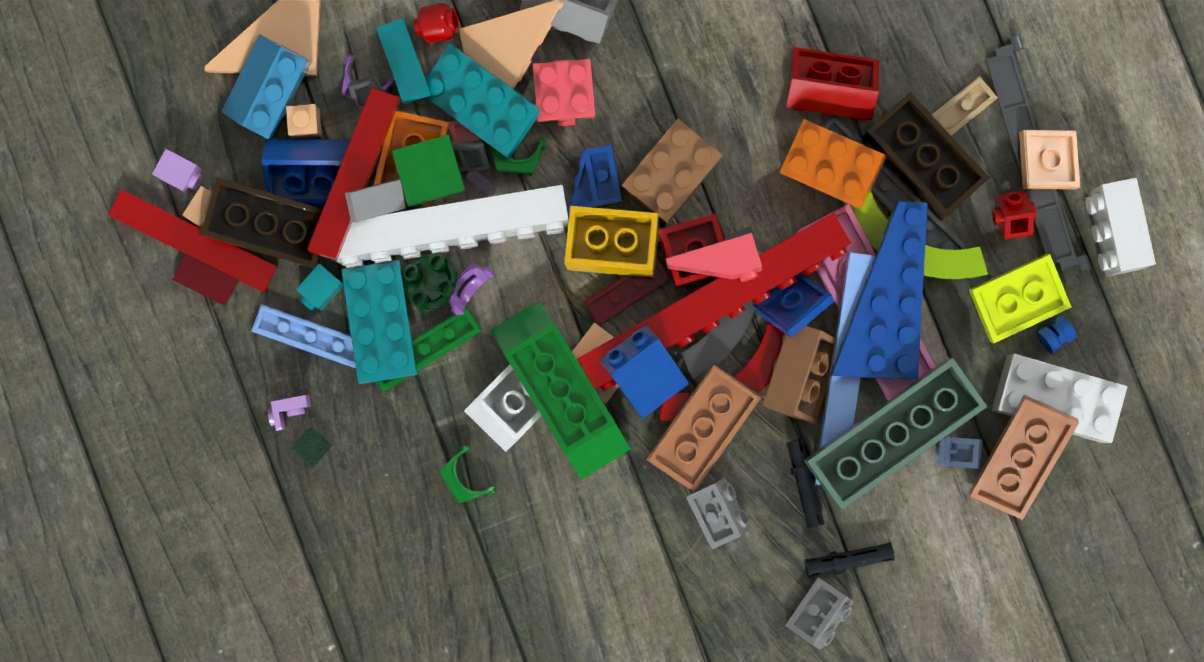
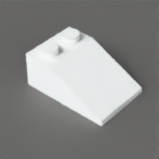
M511 365L464 410L505 452L541 417L540 412Z

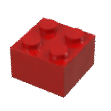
M716 213L660 229L658 233L665 258L724 241ZM669 269L675 289L715 277Z

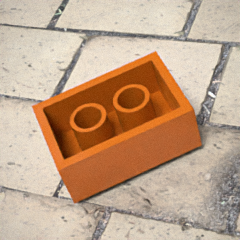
M803 119L779 173L862 210L886 156Z

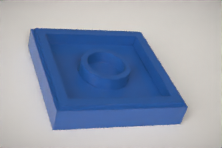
M802 273L795 276L797 282L783 290L779 286L769 291L771 297L757 305H753L759 315L790 338L834 302L831 293Z

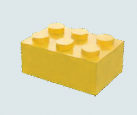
M570 206L564 262L567 270L654 278L659 231L658 213Z

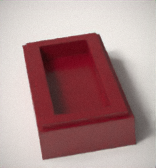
M186 254L172 279L224 306L227 305L239 280Z

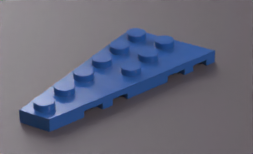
M895 202L883 233L882 243L878 253L875 254L872 269L855 307L845 339L842 340L840 345V352L835 365L832 366L830 376L918 379L928 203Z

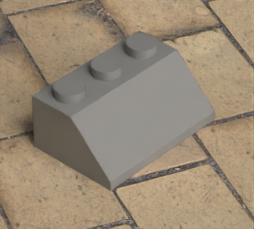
M522 0L519 11L554 0ZM563 0V7L561 10H558L550 25L559 31H566L580 36L586 41L600 44L618 0Z

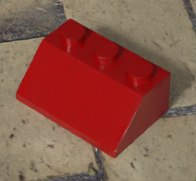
M799 47L793 48L786 108H793L797 111L819 112L829 116H846L855 120L873 119L879 94L878 59Z

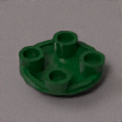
M439 253L422 256L412 264L407 265L402 272L404 293L408 301L419 309L431 310L439 308L448 302L455 292L457 285L456 269L451 261Z

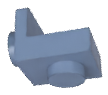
M944 437L936 444L935 456L939 460L938 465L981 469L983 440Z

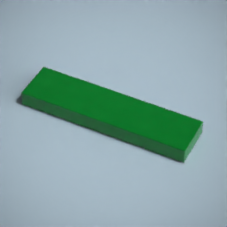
M467 306L464 308L462 316L460 314L459 316L453 314L412 340L417 372L483 332ZM410 376L377 381V384L384 393Z

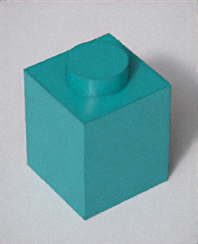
M318 264L296 290L302 295L299 300L311 311L314 307L322 311L342 289L344 284L325 267Z

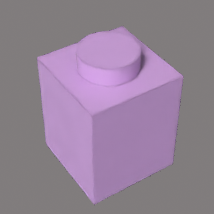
M165 149L152 175L189 195L191 189L195 190L202 179L200 174L202 169L196 164Z

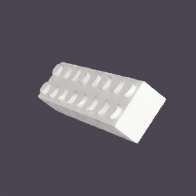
M563 185L385 214L359 222H352L337 262L348 269L363 266V261L368 260L374 261L375 264L392 261V256L397 255L403 256V259L416 258L421 256V251L427 250L432 251V254L449 252V247L457 245L461 246V249L478 247V242L486 240L490 244L507 242L506 237L517 235L518 239L521 240L535 237V232L546 231L547 235L564 232V227H568L569 224Z

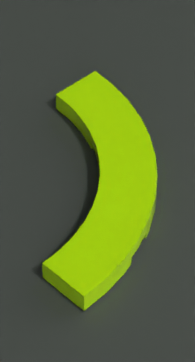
M870 191L862 210L852 205L850 207L869 243L878 251L888 220L879 209ZM925 245V276L941 279H965L988 275L980 246L970 249L945 250Z

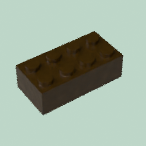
M911 92L902 98L863 135L878 152L885 154V160L925 203H928L927 206L941 220L950 215L990 178Z
M216 177L212 183L198 235L315 268L319 255L309 252L308 246L323 209Z

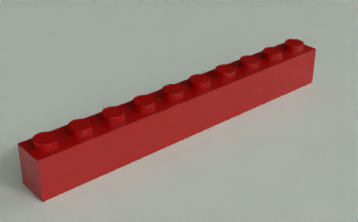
M832 213L760 254L762 271L757 272L758 277L741 282L740 278L727 279L720 277L577 359L594 389L596 390L601 387L604 392L615 386L616 382L601 364L600 359L643 326L647 325L666 350L675 344H678L679 348L695 340L693 334L703 329L706 334L720 326L718 320L724 316L729 315L730 319L746 311L744 305L752 300L757 305L771 297L769 291L779 286L783 290L797 282L795 276L803 271L808 276L822 268L820 262L830 257L834 261L848 253L846 247L851 244V241L836 215Z

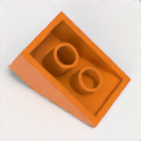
M396 111L384 140L374 185L400 179L392 154L393 150L445 136L448 133L449 122ZM434 201L412 207V209L433 207Z

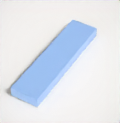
M261 304L251 332L356 368L350 335Z

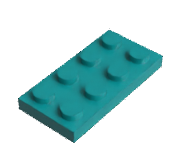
M450 43L426 78L431 94L426 97L428 100L507 158H511L542 112V109Z
M399 260L341 269L358 383L365 384L417 375Z

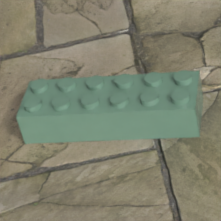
M953 358L945 359L803 461L837 509L843 510L987 408V405Z

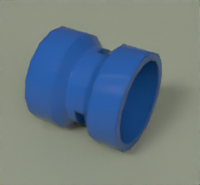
M1062 315L1054 318L1052 324L1048 327L1043 326L1036 331L1040 343L1052 355L1061 350V345L1071 343L1077 338L1076 331Z

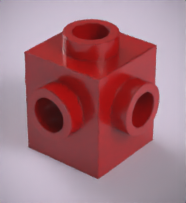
M1025 191L997 195L996 208H992V220L994 225H999L1004 239L1033 235L1036 208L1034 202H1029Z

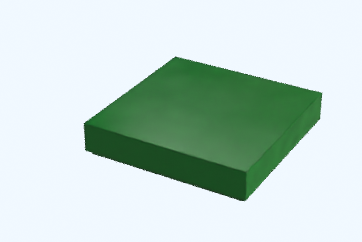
M449 134L392 151L408 208L465 192Z

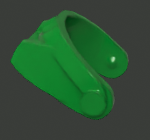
M540 138L539 147L536 152L524 160L507 158L491 146L498 174L503 172L507 175L511 173L533 176L540 161L542 150H546V140Z
M466 444L458 449L439 473L457 503L470 501L485 494L490 496L497 489L496 485H493L484 491H472L461 484L456 474V464L459 457L471 449L470 445L467 446Z

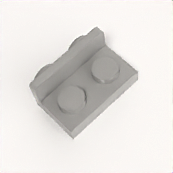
M722 478L686 497L711 549L737 539L750 531L749 518L746 512L740 508L736 500L735 489L727 482L726 478Z
M818 577L785 626L821 650L823 646L829 645L835 636L834 630L840 621H845L852 610L850 606L853 601Z

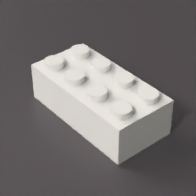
M1010 354L1006 356L991 411L1011 417L1023 395H1027L1078 418L1079 424L1073 435L1100 443H1112L1128 386L1018 354Z

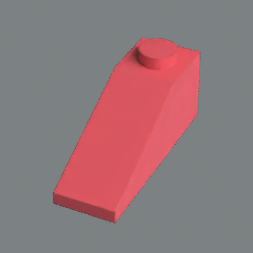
M752 233L666 258L668 269L727 279L740 278L741 282L758 277L757 272L762 271V264Z

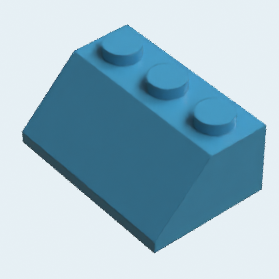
M259 34L221 112L245 128L267 139H273L286 115V106L291 105L312 61Z

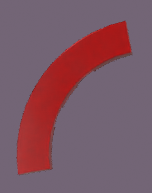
M767 323L764 336L754 356L733 377L759 394L771 381L773 365L779 357L784 333L773 324ZM676 393L662 404L659 421L672 422L691 393Z

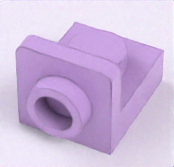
M302 395L272 401V408L268 409L270 425H275L276 431L285 430L283 412H287V417L305 414L304 408L312 407L310 396Z

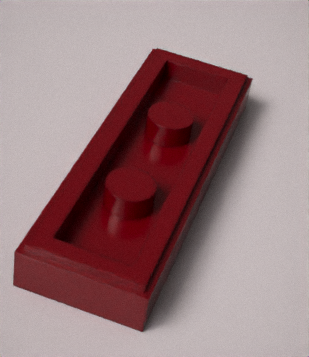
M656 256L654 278L623 275L585 300L583 304L597 325L601 326L672 278Z

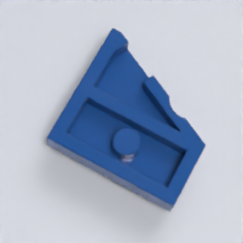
M610 144L583 150L579 163L580 169L573 185V195L567 208L568 213L570 214V206L599 208L624 202L613 146Z

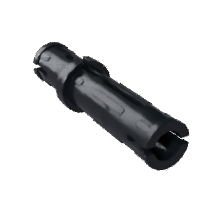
M803 438L786 442L792 464L790 471L791 475L794 474L806 527L813 528L824 525L825 522L813 475L803 461L808 457L805 440Z
M888 542L841 553L832 551L826 556L804 559L807 577L811 578L828 573L837 575L847 569L894 561L895 556L892 544Z

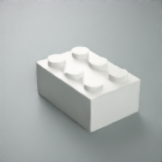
M1137 178L1103 184L1089 191L1088 197H1086V208L1088 213L1093 216L1094 226H1092V235L1094 241L1099 243L1101 254H1098V263L1100 269L1105 271L1106 277L1137 271L1155 265L1156 262Z

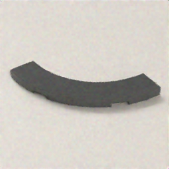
M377 76L349 82L348 84L351 96L360 113H362L371 88L383 91ZM450 140L459 172H478L491 169L492 165L484 140Z
M749 226L723 239L726 241L750 233L753 235V232ZM754 300L745 304L744 308L746 311L730 319L729 315H726L719 319L720 326L709 331L698 343L680 353L692 380L706 373L712 363L717 365L740 341L754 314Z

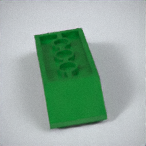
M540 300L490 330L581 480L631 450Z

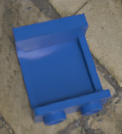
M647 325L635 331L629 338L600 359L601 364L642 419L689 384L661 341Z

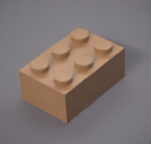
M677 119L622 184L621 190L647 212L658 213L659 222L666 227L721 161L723 155L681 120Z

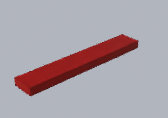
M371 88L308 246L309 252L335 261L338 260L352 224L345 193L366 188L399 105L400 98L398 96Z
M120 190L108 216L264 293L278 268L234 245L198 235V227L123 190Z

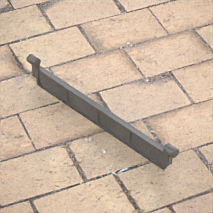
M1020 34L1009 37L1010 45L994 49L995 56L985 59L995 94L998 97L999 108L1022 180L1019 132L1022 130H1037V126L1014 52L1024 49ZM1024 189L1029 202H1034L1036 219H1034V223L1044 255L1050 254L1054 264H1059L1060 270L1078 265L1080 271L1090 269L1091 266L1087 254L1079 257L1075 255L1056 189Z

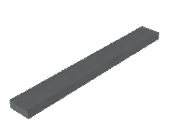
M835 115L822 126L864 145ZM883 163L871 189L873 197L890 213L896 201L923 203ZM927 207L925 245L945 250L970 249ZM985 264L988 275L958 280L969 290L998 275Z

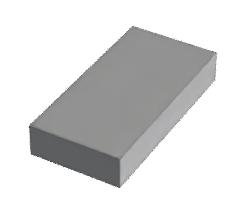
M400 179L345 193L351 222H359L406 209Z

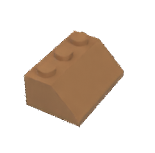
M807 326L803 327L792 338L784 333L782 338L783 345L779 357L774 362L770 384L764 392L763 406L807 423L818 425L826 401L835 338L821 330Z

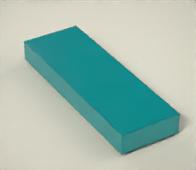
M401 18L376 27L403 105L430 96L427 82L404 19Z

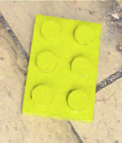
M1050 254L1042 255L969 289L991 343L1003 340L1072 308Z

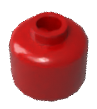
M438 3L421 7L418 12V18L414 19V28L417 35H421L427 43H435L452 39L455 31L459 29V20L454 8H450L446 3Z

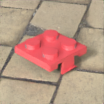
M591 59L558 60L533 64L536 106L542 109L537 122L558 120V126L575 125V119L595 118Z

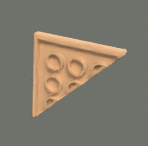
M278 0L205 66V71L208 73L240 74L259 34L311 60L312 63L305 76L317 77L321 0Z
M554 0L459 29L464 53L514 89L529 67L530 59L538 45L542 44L552 26L550 24L555 15L563 7V0Z

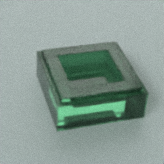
M310 426L291 449L314 468L331 449L333 444Z

